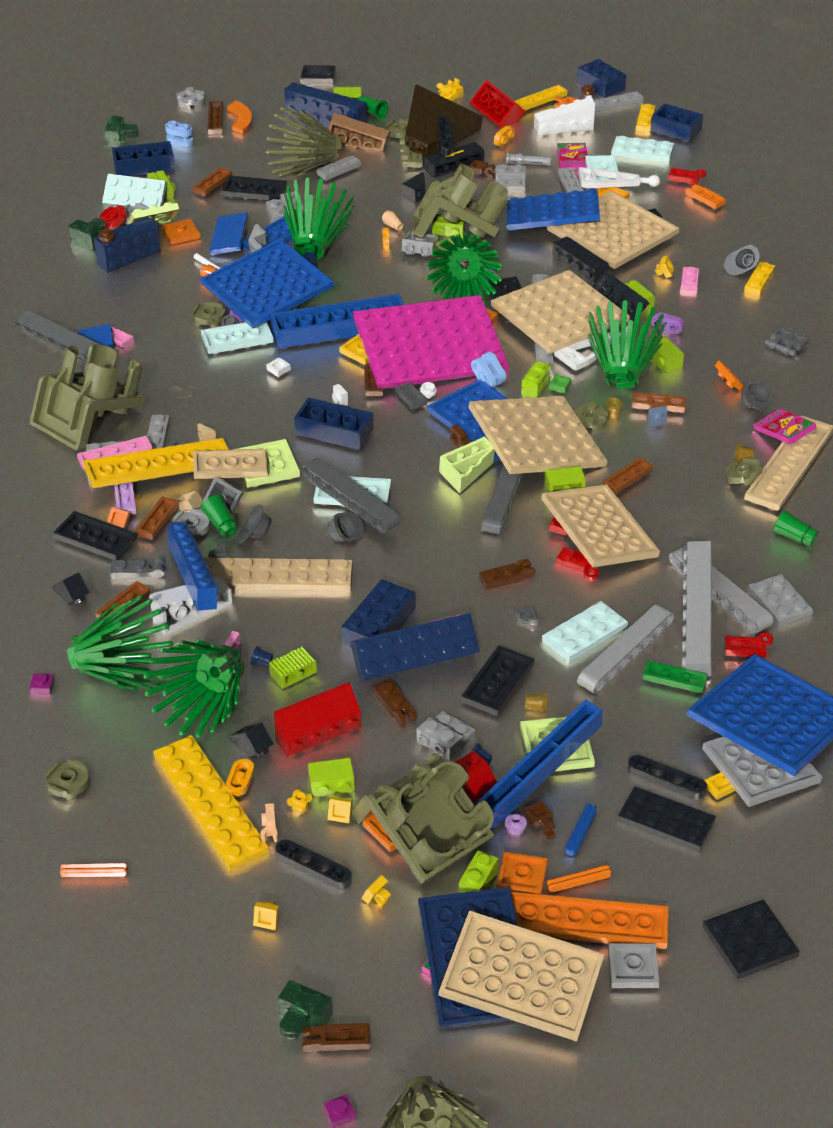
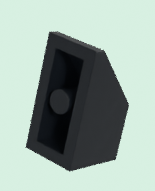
M421 172L402 183V197L413 203L423 199L425 195L424 173Z
M79 572L51 586L67 604L74 601L76 605L85 600V595L90 593Z
M262 722L245 726L229 736L230 740L248 756L257 755L261 757L268 753V748L274 744Z

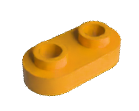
M506 125L498 131L494 138V145L502 147L513 139L515 135L514 128Z
M239 759L233 764L226 781V787L233 796H242L248 791L254 776L253 762L249 759Z

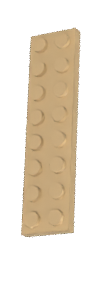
M801 415L800 417L815 422L817 428L791 445L782 441L762 469L763 473L755 479L745 493L744 499L779 511L833 433V426Z
M203 557L212 577H219L230 589L351 591L352 560Z

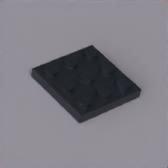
M764 899L703 921L704 930L737 979L799 957V949Z

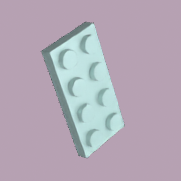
M616 136L611 155L669 163L674 143L655 141L653 139L645 140L638 137Z
M108 174L102 203L111 206H125L127 204L135 206V203H142L148 207L154 205L161 207L167 182Z
M244 322L201 330V337L208 354H217L224 351L273 343V336L267 322L253 329Z
M345 476L388 506L391 479ZM316 486L314 504L343 506Z
M600 601L542 635V641L569 663L626 629L628 621Z

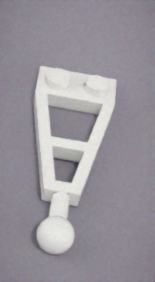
M579 167L578 170L581 187L586 189L640 186V183L657 187L660 184V178L657 175L644 178L639 177L638 174L597 168ZM596 176L614 178L615 180L597 181Z
M609 332V333H608V338H609L610 348L612 349V347H611V336H610V332ZM589 338L554 352L555 357L575 371L597 360L594 352L584 357L576 351L585 347H591Z

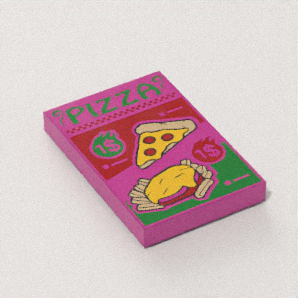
M586 142L557 143L560 168L572 167L573 170H579V167L587 168L585 161L586 156H588Z
M781 408L753 424L755 430L790 445L817 428L815 422Z

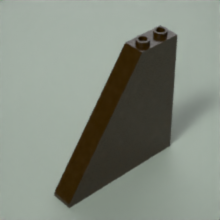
M416 84L406 129L405 146L418 154H422L423 157L434 155L439 152L436 130L438 116H446L450 119L453 144L480 130L483 116Z

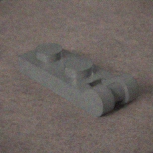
M160 556L147 560H112L110 576L111 579L160 578L164 576L166 560Z

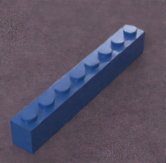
M184 522L168 524V546L196 610L217 609V586L188 524Z
M585 699L474 804L476 807L478 803L485 800L491 807L494 815V821L490 828L491 831L602 726V709Z

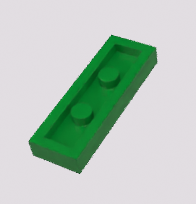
M648 660L643 673V680L703 694L708 674Z

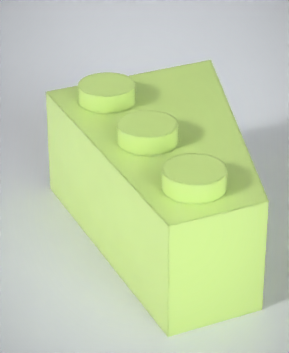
M486 437L480 438L441 455L439 472L461 493L493 464L495 450Z

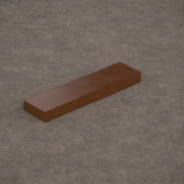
M210 101L208 134H222L223 101Z

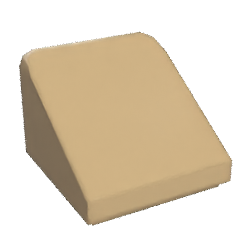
M201 423L197 425L200 441L216 439L215 430Z
M197 491L182 494L178 500V508L188 511L190 509H198L203 500Z

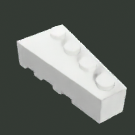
M590 95L582 100H574L573 103L567 105L562 104L555 109L550 108L535 113L534 128L538 135L591 130L594 128L595 102Z
M219 577L213 578L217 586V609L200 611L196 610L186 585L149 594L150 599L153 600L151 611L162 610L161 614L152 617L153 623L156 626L167 623L169 628L161 631L166 636L232 604L231 589Z

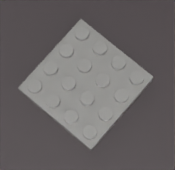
M724 736L703 743V751L719 771L724 774V777L727 778L748 807L821 783L822 776L811 763L794 777Z

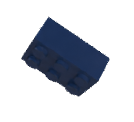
M596 59L578 67L577 83L582 86L590 84L595 88L596 94L607 98L625 90L626 74L602 60Z
M664 103L652 115L650 131L669 136L670 138L680 139L683 142H690L702 130L703 114Z

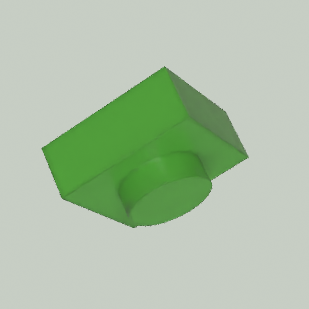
M555 374L549 383V389L565 393L571 385V378Z

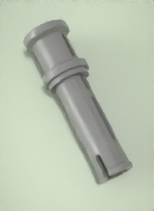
M506 153V165L520 164L522 166V164L550 166L551 156Z

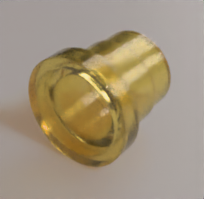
M616 398L606 400L605 408L608 411V419L617 420L620 417V410L623 407L621 400Z
M738 443L734 461L739 462V460L754 457L753 448Z
M541 692L540 694L526 695V710L546 713L548 704L547 693Z

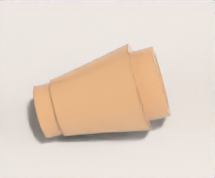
M386 211L383 214L382 221L385 225L397 231L403 229L404 224L393 211Z

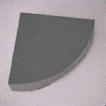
M226 543L218 544L217 548L210 550L208 557L227 558Z
M534 607L514 609V615L520 622L528 625H538Z

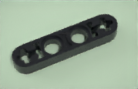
M438 116L436 130L439 151L441 154L449 156L454 148L450 119L446 116Z
M634 755L629 758L628 771L633 776L692 799L699 800L706 796L707 783L701 778L641 755ZM660 771L663 774L660 776H656L652 774V772ZM678 778L681 779L683 782L677 784L672 782V779Z
M281 840L275 846L276 857L279 861L336 889H346L352 883L350 869L291 840ZM301 857H308L310 859L306 863L298 861ZM320 866H327L329 868L325 872L317 870Z

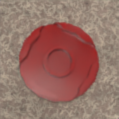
M116 205L117 207L110 206L100 214L98 224L102 229H115L125 221L127 211L122 205Z

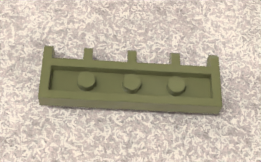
M406 132L399 133L401 145H405ZM402 146L400 148L403 153L401 155L403 160L402 166L422 168V154L410 150L407 146Z

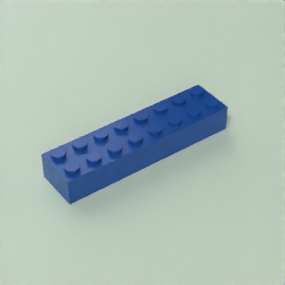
M395 294L270 313L271 330L278 349L352 338L359 334L353 318V311L404 304L400 295Z

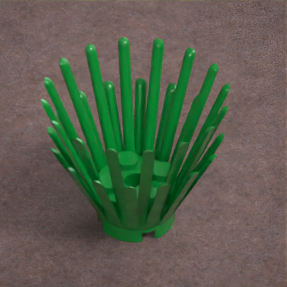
M307 177L305 179L304 215L302 214V201L299 195L297 180L294 181L296 210L293 207L290 187L287 185L288 198L286 193H284L287 208L283 205L285 211L283 214L294 242V250L301 256L306 252L315 253L316 260L323 257L328 247L349 226V224L346 226L345 224L349 221V216L352 214L351 212L355 205L351 207L344 218L342 217L353 202L354 197L350 198L332 225L347 194V189L343 190L338 202H334L326 219L337 184L335 182L332 183L327 201L326 197H322L319 207L323 179L320 178L312 215L313 195H309L310 179Z
M463 233V241L460 234L451 235L450 238L455 245L447 239L439 243V246L449 251L433 249L432 257L444 259L427 262L429 270L442 267L427 276V281L431 279L432 283L443 277L431 291L435 294L438 290V293L442 294L448 286L442 300H447L448 296L449 299H454L455 293L456 298H461V293L462 297H470L473 293V296L481 295L485 304L486 300L481 287L486 295H489L490 292L493 295L496 294V290L485 277L495 285L498 281H502L500 276L488 269L500 272V268H502L501 263L487 260L498 258L497 251H483L492 245L486 240L476 245L481 238L478 235L476 237L475 235H470L468 240V233ZM468 260L469 265L463 266L461 261Z
M626 300L622 302L620 338L619 321L617 319L614 320L613 303L611 301L608 302L612 353L600 306L597 305L596 310L601 334L598 333L593 314L589 312L591 322L588 320V324L593 335L592 338L588 334L589 342L603 369L605 382L609 386L613 382L616 383V388L618 389L635 387V382L639 383V377L663 344L659 343L662 340L661 335L667 322L663 323L657 336H655L664 317L661 314L643 349L655 313V307H652L647 322L641 326L635 345L643 306L642 302H639L637 305L634 325L633 320L628 321L627 335L628 302Z
M143 595L134 600L132 598L110 613L117 606V603H115L80 635H75L70 639V641H74L73 646L68 647L67 650L68 660L72 669H79L81 671L77 673L79 675L88 674L125 690H128L127 688L137 690L132 685L146 689L153 688L148 685H161L162 683L134 677L133 674L145 675L146 673L153 672L148 668L117 664H151L149 663V660L152 659L151 653H121L164 648L173 645L172 641L136 645L150 640L145 635L168 629L169 625L167 623L118 637L144 625L143 621L161 614L162 610L157 609L122 625L124 620L150 605L153 600L149 599L125 614L123 613L140 601Z
M196 639L195 642L182 640L180 643L184 645H174V647L163 648L159 651L162 653L198 655L152 658L149 660V663H191L146 673L144 679L159 676V679L163 680L180 674H187L145 691V696L153 695L164 690L162 694L167 696L179 690L152 708V712L157 713L182 697L172 705V710L177 711L164 722L166 727L170 726L198 700L184 717L187 722L179 731V735L186 733L213 698L195 734V737H199L222 696L223 699L211 726L210 733L215 731L220 719L222 723L224 722L226 714L227 718L230 717L233 702L235 706L238 703L240 679L244 674L245 665L244 662L240 663L239 657L241 655L233 647L227 645L217 646Z

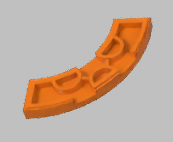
M234 101L227 106V111L237 117V121L232 125V130L244 134L251 127L252 114L246 105Z

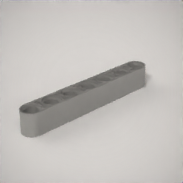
M687 546L669 554L671 565L682 575H684L683 564H687V561H684V550H687ZM712 566V600L754 634L773 625V617L765 608Z
M658 604L653 605L580 673L577 684L594 694L599 693L671 625L674 613Z

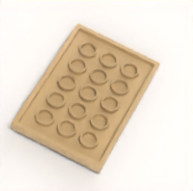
M607 484L542 494V501L592 567L659 557L660 550Z
M469 911L438 996L577 1042L605 954Z

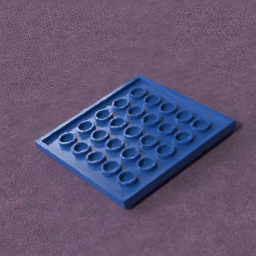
M281 239L200 278L201 284L252 329L271 320L270 313L288 311L334 287V281Z
M756 654L740 665L687 711L688 717L794 777L833 741V696Z

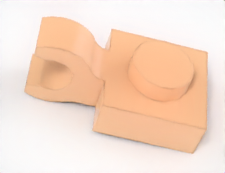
M274 803L265 804L266 813H261L262 826L266 827L261 831V840L265 842L267 836H273L274 842H277L278 833L275 823Z

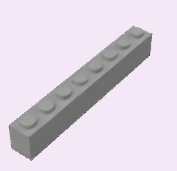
M711 541L687 542V550H684V561H687V564H683V572L687 579H683V590L687 591V594H683V606H687V609H683V621H686V625H683L682 630L683 637H686V640H682V651L686 653V656H682V668L712 676Z

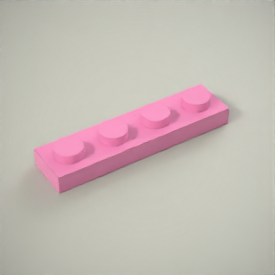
M147 436L78 453L77 458L84 470L83 460L150 450L152 445Z

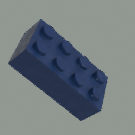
M170 141L112 147L116 175L141 176L161 170L165 173L175 171L174 155Z
M149 217L113 230L115 237L110 243L101 242L99 236L94 238L97 265L107 273L161 251L158 224Z
M308 397L294 417L295 434L360 450L374 430L373 413Z
M381 579L341 626L342 644L351 647L350 642L353 640L399 630L416 609L415 591Z

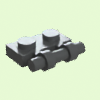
M780 326L771 334V340L766 339L765 345L769 346L772 350L783 352L786 356L791 355L795 357L797 355L796 350L801 351L808 344L809 338Z

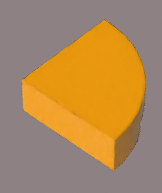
M383 228V249L390 250L389 228Z

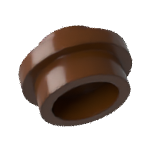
M586 84L581 88V92L584 96H593L595 88L590 84Z
M103 229L99 232L98 236L101 242L110 243L113 241L115 234L110 229Z

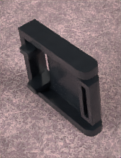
M304 65L300 83L305 85H333L336 66Z

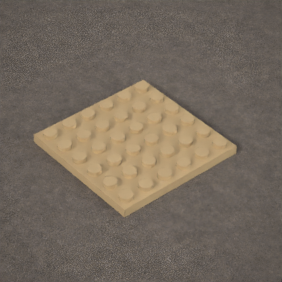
M613 191L598 197L600 220L547 226V230L560 238L570 237L609 263V266L614 269L679 233V227Z
M570 270L491 300V306L549 354L589 338L588 334L593 336L588 324V320L591 322L589 312L593 314L598 333H601L596 310L597 305L601 308L603 322H605L607 330L610 329L608 302L610 300ZM613 303L614 320L617 319L619 325H621L622 309ZM627 314V322H628L629 319H630V316Z
M564 396L470 401L469 403L470 411L509 474L545 472V470L576 466H581L582 469L606 467L608 461Z

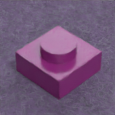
M33 673L29 686L30 694H51L55 680L54 674Z
M347 1094L323 1103L324 1110L333 1128L356 1120V1113Z

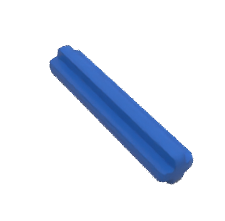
M590 803L585 805L565 846L566 855L574 857L577 854L596 814L597 807Z

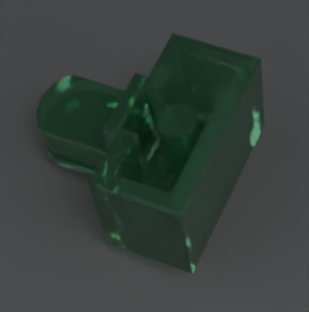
M109 116L104 129L106 146L119 147L126 137L135 138L138 136V126L136 124H124V117Z
M95 218L89 223L79 219L68 226L70 242L94 252V238L98 237L99 232L106 229L104 219Z
M292 980L288 981L278 996L279 1015L283 1016L279 1022L280 1034L287 1040H296L306 1027L327 1024L333 1015L332 997Z

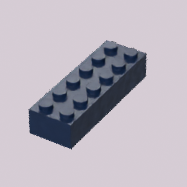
M295 82L284 89L285 109L293 114L295 113L289 110L287 106L298 112L301 110L305 114L307 111L317 121L329 127L334 113L367 123V102Z
M471 613L350 642L359 681L480 652Z

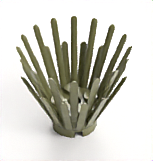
M287 106L289 110L295 113L293 114L282 107L280 108L283 112L313 130L278 114H274L275 118L286 122L289 127L303 133L270 124L269 127L271 129L284 132V137L294 140L267 137V141L298 146L283 145V150H267L266 153L299 155L284 157L283 160L270 161L268 164L277 165L305 160L311 161L275 169L273 173L289 170L280 173L279 176L292 173L291 175L298 174L299 176L328 162L334 163L338 160L340 154H336L337 149L341 150L342 147L340 136L330 132L307 111L305 114L301 110L298 112Z
M425 1075L417 1076L404 1084L405 1090L402 1094L399 1093L398 1100L382 1120L385 1122L381 1128H464L457 1117L468 1128H478L472 1121L481 1128L489 1127L486 1126L488 1122L485 1118L465 1105L467 1104L474 1109H479L475 1103L467 1100L463 1095L446 1088L442 1081L439 1080V1084L433 1081L432 1076Z

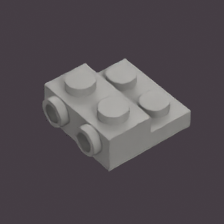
M506 164L496 165L495 181L503 185L508 192H525L526 166H521L520 164L515 166H507Z
M291 192L293 207L296 210L295 192ZM280 194L279 200L266 201V208L271 222H275L284 216L283 205L287 208L284 194Z
M409 231L402 239L401 251L407 254L419 253L422 256H431L433 249H436L440 235L425 233L421 239L413 235L412 231Z
M444 711L439 713L434 719L429 717L416 729L417 741L420 744L429 747L437 754L449 760L475 736V729Z

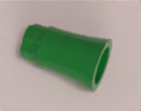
M360 96L358 100L367 102V113L376 119L381 120L387 115L389 109L387 101L368 96Z
M221 494L213 495L201 504L200 510L209 518L223 538L232 536L237 532L238 526Z
M787 510L780 514L773 528V533L808 547L814 544L819 531L811 528L810 525L799 520Z

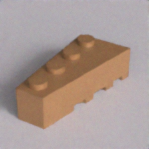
M334 113L328 129L335 135L340 136L342 147L348 146L353 149L358 147L373 151H383L389 135V130Z

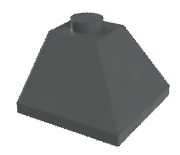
M214 477L203 502L213 495L221 494L231 515H233L244 492L232 483Z

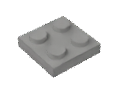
M608 944L611 988H659L656 944Z

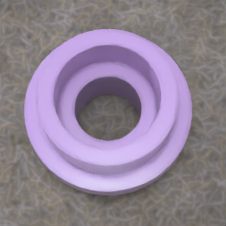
M511 814L505 819V827L511 834H520L527 826L526 818L520 814Z

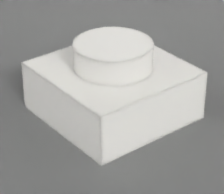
M281 358L266 364L267 370L277 377L291 370V365Z
M340 384L334 385L333 401L338 405L348 407V392Z

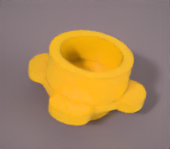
M295 790L292 797L287 799V804L295 811H304L308 808L309 802L312 801V795L305 794L301 790Z

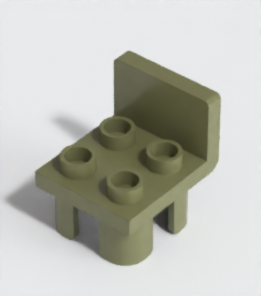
M459 164L452 177L442 182L438 180L433 181L412 217L413 235L422 239L439 208H442L441 215L445 219L453 223H457L459 219L466 221L470 224L468 230L476 236L484 238L488 233L495 237L500 229L498 219L510 198L506 197L508 190L500 183L490 180L477 202L471 198L477 188V184L472 181L475 171L465 164Z
M92 344L89 347L83 372H75L78 348L74 345L67 346L61 372L45 374L38 383L30 424L74 450L86 449L94 416H103L105 410L118 414H127L129 408L144 407L146 396L137 392L143 364L137 360H131L125 383L118 382L120 371L116 366L119 351L106 345Z
M437 753L430 755L423 764H415L406 776L390 786L383 784L373 795L369 793L365 795L351 812L358 824L363 823V820L372 814L375 815L420 884L431 879L495 836L490 829L494 821L491 807L485 800L478 803L475 807L462 789L469 780V776L464 768L455 762H444Z

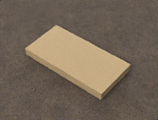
M266 449L193 451L194 479L267 477Z

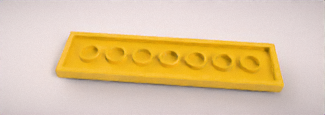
M218 438L83 460V467L92 488H100L194 472L193 451L229 449L224 439Z
M192 735L153 751L154 758L229 871L269 854V847L261 840L260 834L232 793L228 791L225 783Z

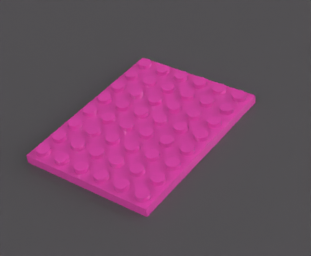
M481 295L353 311V318L378 389L380 387H383V389L393 388L408 382L414 385L476 376L472 370L471 362L487 352L495 354L505 372L509 371V364Z

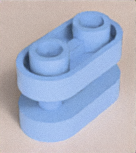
M169 121L165 125L166 133H168L166 139L172 145L184 148L193 145L192 127L190 125L176 121Z
M487 352L471 362L472 370L478 380L481 379L492 388L506 381V372L500 365L497 356L492 352Z

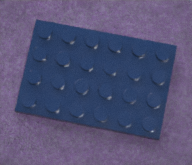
M510 887L418 898L439 1030L513 1021L438 996L469 911L517 926Z

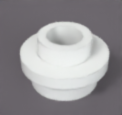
M425 382L420 387V393L424 397L430 398L436 395L437 389L433 383Z

